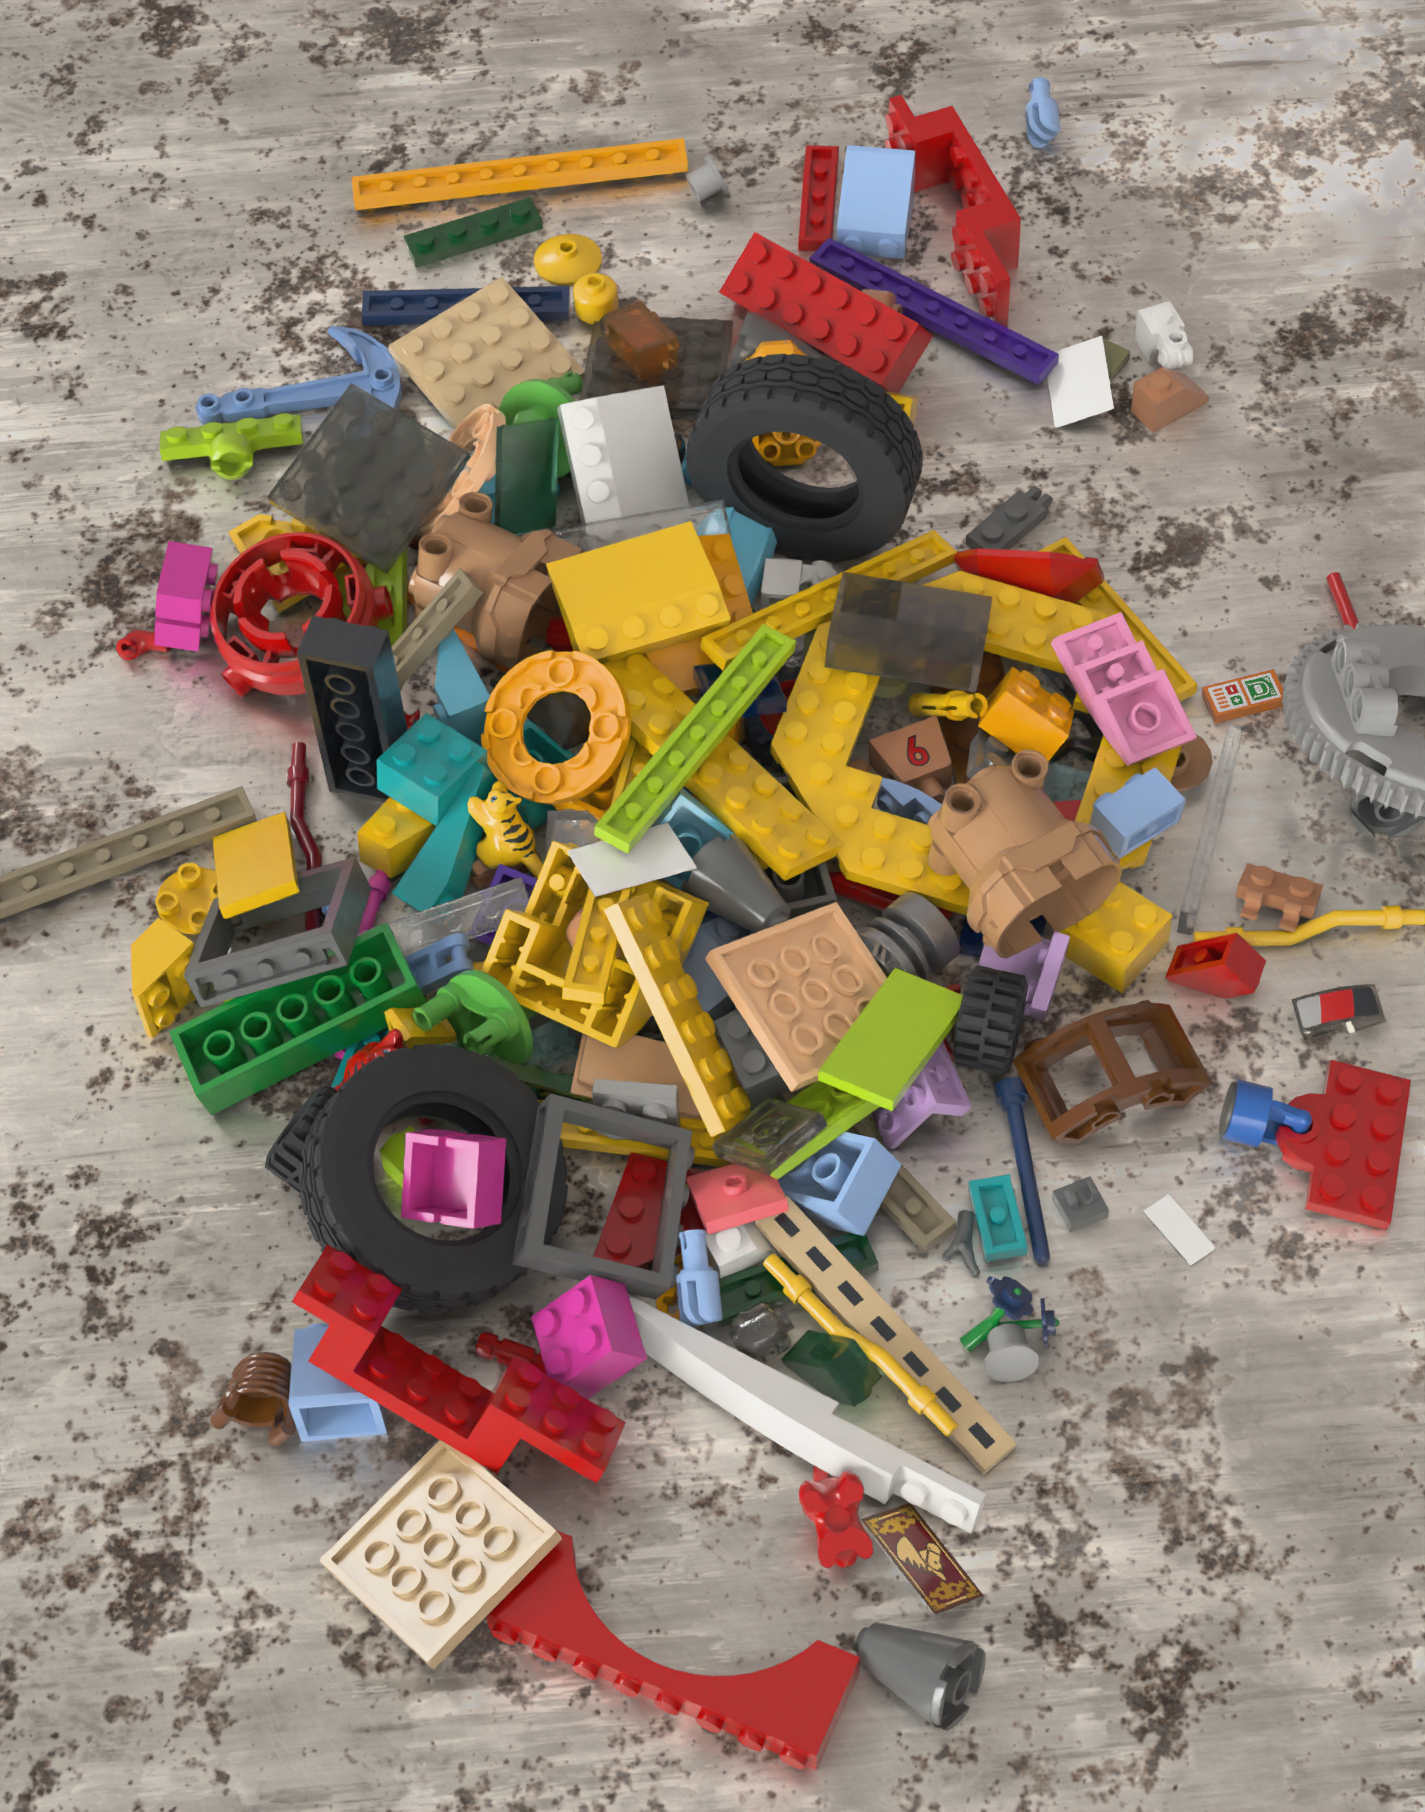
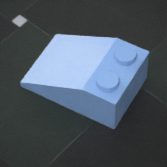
M844 1132L779 1178L778 1182L785 1196H788L808 1218L837 1230L864 1236L902 1164L875 1138Z

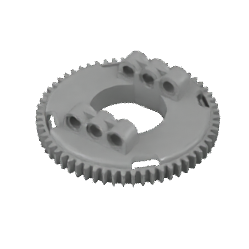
M1370 621L1369 626H1364L1359 622L1355 629L1345 625L1343 631L1333 628L1332 634L1324 632L1321 639L1314 637L1312 644L1306 643L1304 650L1300 649L1297 657L1293 658L1284 683L1282 699L1284 706L1282 712L1285 714V722L1289 725V732L1295 735L1294 741L1296 744H1302L1301 751L1303 754H1310L1311 763L1320 762L1319 769L1321 772H1331L1330 777L1332 781L1340 779L1343 781L1344 789L1352 787L1356 790V796L1364 794L1370 797V804L1378 801L1384 804L1385 809L1389 806L1398 809L1400 815L1404 811L1414 814L1415 819L1418 816L1425 817V738L1413 734L1395 723L1398 713V695L1425 697V627H1420L1416 623H1413L1412 626L1404 625L1401 621H1398L1397 625L1390 624L1388 621H1384L1383 625H1377L1374 621ZM1351 749L1359 750L1373 760L1385 765L1387 768L1385 776L1365 766L1355 758L1348 756V751Z

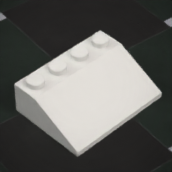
M664 385L561 404L557 407L588 551L691 521L693 524Z

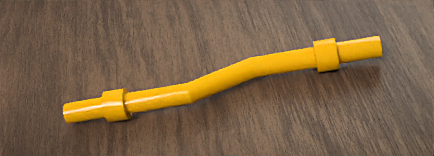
M1384 905L1381 910H1333L1297 926L1295 932L1288 930L1244 931L1242 927H1225L1224 931H1194L1193 942L1237 932L1252 947L1292 946L1336 926L1381 925L1382 929H1400L1401 925H1425V909H1401L1399 905Z
M775 1253L771 1254L764 1261L763 1266L784 1287L783 1293L794 1304L800 1303L833 1339L876 1363L909 1398L907 1403L919 1415L924 1413L946 1437H949L956 1431L959 1424L936 1402L938 1396L926 1384L921 1386L885 1348L845 1326L811 1291L813 1286L801 1274L796 1276Z

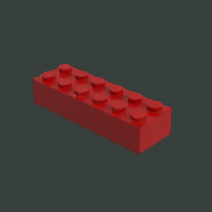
M756 232L753 233L719 291L720 294L736 306L747 312L748 310L757 312L824 353L825 357L841 366H846L860 373L888 392H900L933 337L919 323Z

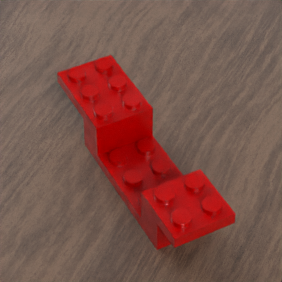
M902 95L889 98V113L885 115L889 138L885 140V147L915 151V192L947 182L950 183L954 192L958 191L962 198L964 209L956 211L955 227H952V237L955 243L954 251L951 252L953 267L957 272L960 271L962 273L968 293L974 295L978 301L981 315L1008 327L1011 277L1007 271L1018 268L1021 228L1019 214L953 105L914 116Z
M327 1244L292 1300V1303L329 1324L308 1362L495 1473L499 1472L521 1438L597 1484L607 1468L626 1424L625 1421L616 1417L610 1410L594 1404L579 1395L573 1388L559 1383L542 1373L536 1366L526 1363L516 1356L513 1357L492 1391L480 1385L477 1380L463 1375L443 1363L438 1357L428 1354L406 1341L400 1334L391 1332L381 1326L402 1289L391 1283L385 1276L376 1274L354 1261L348 1254L338 1251Z

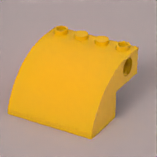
M553 841L525 912L505 910L481 972L494 977L502 983L520 1005L614 1048H620L641 1030L653 1013L623 950L620 957L616 956L604 1005L562 999L563 984L572 954V948L566 938V929L574 915L584 908L589 886L567 850L580 846L571 842L566 844ZM658 880L633 886L631 898L648 893L650 899L654 900L659 906L662 913L661 923L667 936L676 942L680 952L679 961L683 965L709 902Z

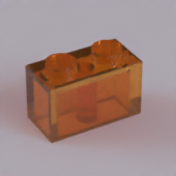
M641 300L604 314L605 342L640 380L677 366L679 341L673 330H668L660 321L656 312L650 311Z

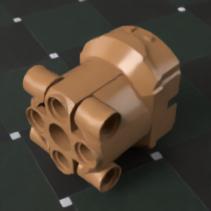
M469 492L461 496L458 512L451 515H442L434 525L432 533L424 535L419 541L418 565L415 567L408 586V591L414 596L415 601L414 620L461 568L472 577L483 591V594L478 599L474 608L466 612L455 626L473 634L483 659L493 664L497 662L511 669L524 659L544 652L529 645L528 642L534 636L547 642L546 631L548 630L549 620L553 617H563L546 564L581 554L585 551L558 538L556 534L546 529L532 531L520 537L492 524L493 504L491 498L481 492Z
M1035 750L1018 752L1014 756L1011 766L997 767L991 765L976 773L966 784L952 785L945 794L942 807L928 821L932 838L928 853L930 868L935 873L943 876L958 873L970 890L967 910L968 924L976 933L981 931L985 945L992 947L996 954L1004 959L1017 955L1043 941L1030 923L1031 920L1042 915L1055 932H1060L1094 913L1104 903L1117 886L1122 874L1120 859L1118 856L1114 857L1111 854V847L1101 830L1092 824L1066 820L1042 787L1048 771V762L1041 753Z

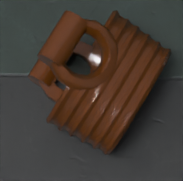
M269 1352L251 1353L242 1359L231 1373L232 1377L229 1380L228 1390L223 1395L215 1413L210 1418L211 1425L216 1429H223L230 1421H234L250 1427L271 1426V1432L268 1436L269 1443L274 1447L283 1445L296 1431V1425L289 1408L292 1367L289 1360L279 1354Z

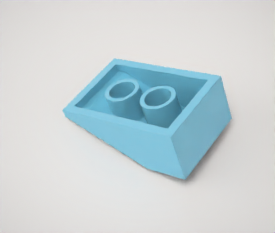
M453 629L451 634L438 645L435 680L437 704L433 705V711L436 719L482 747L481 734H484L487 716L484 710L490 694Z

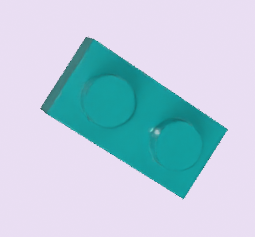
M1006 1174L968 1181V1191L986 1262L1027 1255L1028 1246L1010 1175Z

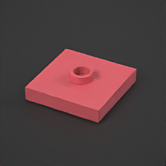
M745 1161L699 1173L685 1179L686 1184L689 1185V1194L708 1234L789 1211L787 1198L778 1180L759 1169L753 1168L754 1166Z

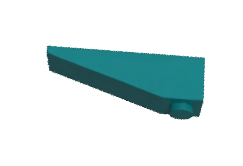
M480 763L392 892L393 895L406 905L441 927L448 918L454 915L459 901L464 895L477 854V844L481 841L484 829L468 812V800L472 796L486 800L489 792L492 791L493 784L499 781L494 774Z

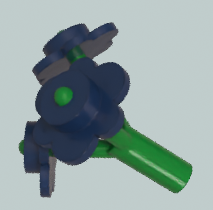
M989 1276L986 1282L989 1284V1289L994 1295L992 1301L995 1307L987 1318L959 1338L967 1351H972L984 1342L993 1328L1008 1323L1017 1324L1023 1329L1042 1328L1044 1348H1048V1336H1056V1327L1059 1325V1320L1055 1318L1054 1310L1045 1309V1298H1040L1042 1319L1019 1320L1023 1315L1029 1316L1033 1312V1306L1030 1304L1033 1299L1031 1292L1017 1280L1003 1276L999 1280ZM1005 1314L1013 1320H1019L1000 1322Z

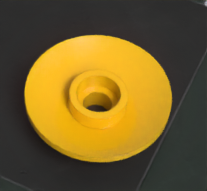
M561 234L551 237L538 247L534 255V266L538 275L545 281L558 286H574L581 277L597 273L602 264V254L598 245L590 238L579 234Z

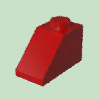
M1236 932L1178 945L1165 978L1172 983L1227 999L1255 993L1266 960Z

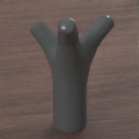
M962 1210L958 1213L954 1240L941 1256L947 1261L957 1251H961L972 1275L978 1276L980 1270L976 1264L972 1246L975 1215L969 1210Z

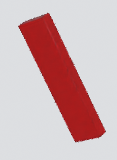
M806 145L798 251H816L828 238L833 239L839 146Z

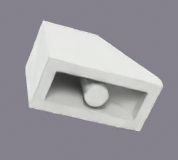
M755 1221L713 1234H708L706 1231L705 1237L709 1264L714 1271L718 1272L719 1279L763 1264L773 1253L779 1258L782 1257L755 1227Z

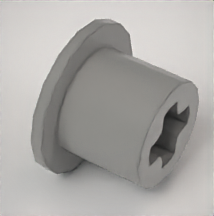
M708 155L704 157L705 165L686 175L691 189L700 202L719 191H722L724 195L729 194L723 178Z
M1011 1323L1002 1324L993 1328L987 1335L990 1352L984 1360V1369L990 1378L1001 1382H1014L1027 1378L1036 1371L1039 1366V1354L1035 1348L1027 1344L1025 1331L1021 1326Z

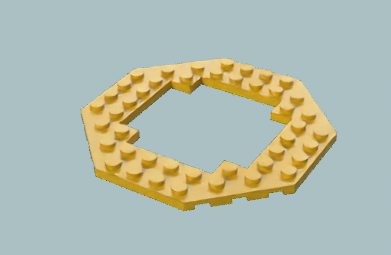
M957 571L818 625L772 740L770 753L776 763L781 764L788 776V783L799 801L844 843L843 847L836 852V857L840 862L839 867L846 879L897 895H902L905 892H914L927 899L934 906L967 916L970 890L958 873L943 876L935 873L928 864V853L932 843L929 826L873 809L883 777L848 767L889 656L926 666L935 640L939 637L1066 674L1051 642L1055 637L1107 618L1104 612ZM1077 693L1072 709L1089 713ZM1103 735L1075 821L1090 824L1095 801L1107 792L1113 794L1121 789L1135 774L1141 773L1143 775L1156 767L1171 783L1182 745L1127 767ZM1152 839L1120 859L1122 870L1128 867L1132 870L1145 864Z

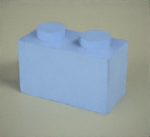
M1154 767L1143 775L1141 773L1135 774L1121 789L1113 794L1107 792L1100 796L1093 804L1090 824L1101 830L1111 847V851L1121 859L1178 823L1186 799Z

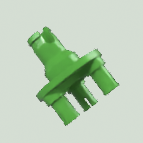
M570 371L559 378L552 377L547 380L529 379L515 385L506 393L501 401L499 410L505 415V432L509 434V437L503 449L497 454L496 460L498 462L512 465L528 457L553 479L571 472L557 407L561 404L576 402L572 395L580 393L583 388V381L579 374L575 373L573 375V372Z
M467 970L458 974L448 984L440 988L434 998L416 1007L412 1013L415 1023L423 1031H430L432 1027L447 1018L457 1035L456 1040L465 1048V1051H474L481 1055L484 1053L498 1054L505 1061L520 1065L529 1063L532 1057L533 1037L528 1020L539 1013L520 1005L502 983L484 972Z

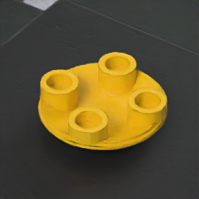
M195 863L182 864L178 871L169 876L158 890L155 903L161 920L180 933L200 934L214 898L218 897L216 871L199 867Z

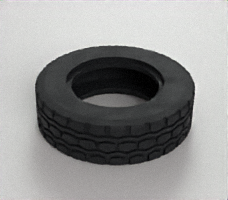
M771 354L738 363L728 369L725 374H722L712 384L688 439L686 460L689 476L693 481L692 484L710 512L713 508L733 507L736 512L767 528L771 527L777 540L774 550L775 554L810 562L818 560L841 562L854 558L858 559L879 550L899 532L902 524H904L922 473L923 452L917 431L914 430V425L906 412L901 409V406L889 393L883 391V388L869 378H865L860 373L846 366H841L822 358L799 354ZM769 432H789L815 439L840 454L853 469L857 481L841 487L827 488L793 480L771 467L760 456L752 438Z
M436 1044L414 1045L411 1049L403 1047L387 1052L384 1055L385 1057L379 1056L362 1066L359 1071H356L327 1101L310 1127L311 1133L306 1136L301 1154L304 1160L300 1163L299 1185L302 1186L300 1197L304 1215H307L309 1220L307 1222L315 1242H319L322 1247L320 1249L321 1252H323L328 1244L334 1249L348 1254L354 1261L376 1274L385 1276L391 1283L400 1287L402 1290L392 1307L410 1312L418 1310L419 1313L440 1314L443 1310L450 1313L468 1309L471 1305L477 1306L502 1292L529 1270V1268L513 1265L512 1262L537 1108L541 1103L536 1098L537 1095L524 1081L516 1078V1074L500 1063L492 1062L491 1058L474 1051L468 1052L464 1048L449 1045L437 1047ZM428 1118L449 1124L459 1131L466 1133V1135L477 1134L506 1138L501 1224L485 1226L480 1233L469 1238L439 1240L423 1236L400 1222L386 1206L375 1181L374 1152L383 1129L392 1123L405 1119ZM561 1139L559 1141L543 1243L549 1246L553 1242L552 1235L557 1234L564 1216L562 1209L566 1207L568 1185L566 1184V1179L568 1178L566 1156H563L562 1150L564 1147Z

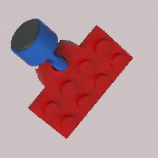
M1330 1060L1326 1070L1323 1094L1308 1093L1295 1097L1291 1102L1285 1104L1272 1100V1087L1236 1079L1235 1082H1231L1224 1100L1219 1122V1134H1222V1139L1258 1148L1261 1141L1277 1145L1283 1154L1282 1160L1295 1169L1309 1172L1310 1177L1305 1203L1306 1210L1387 1230L1392 1219L1411 1080Z

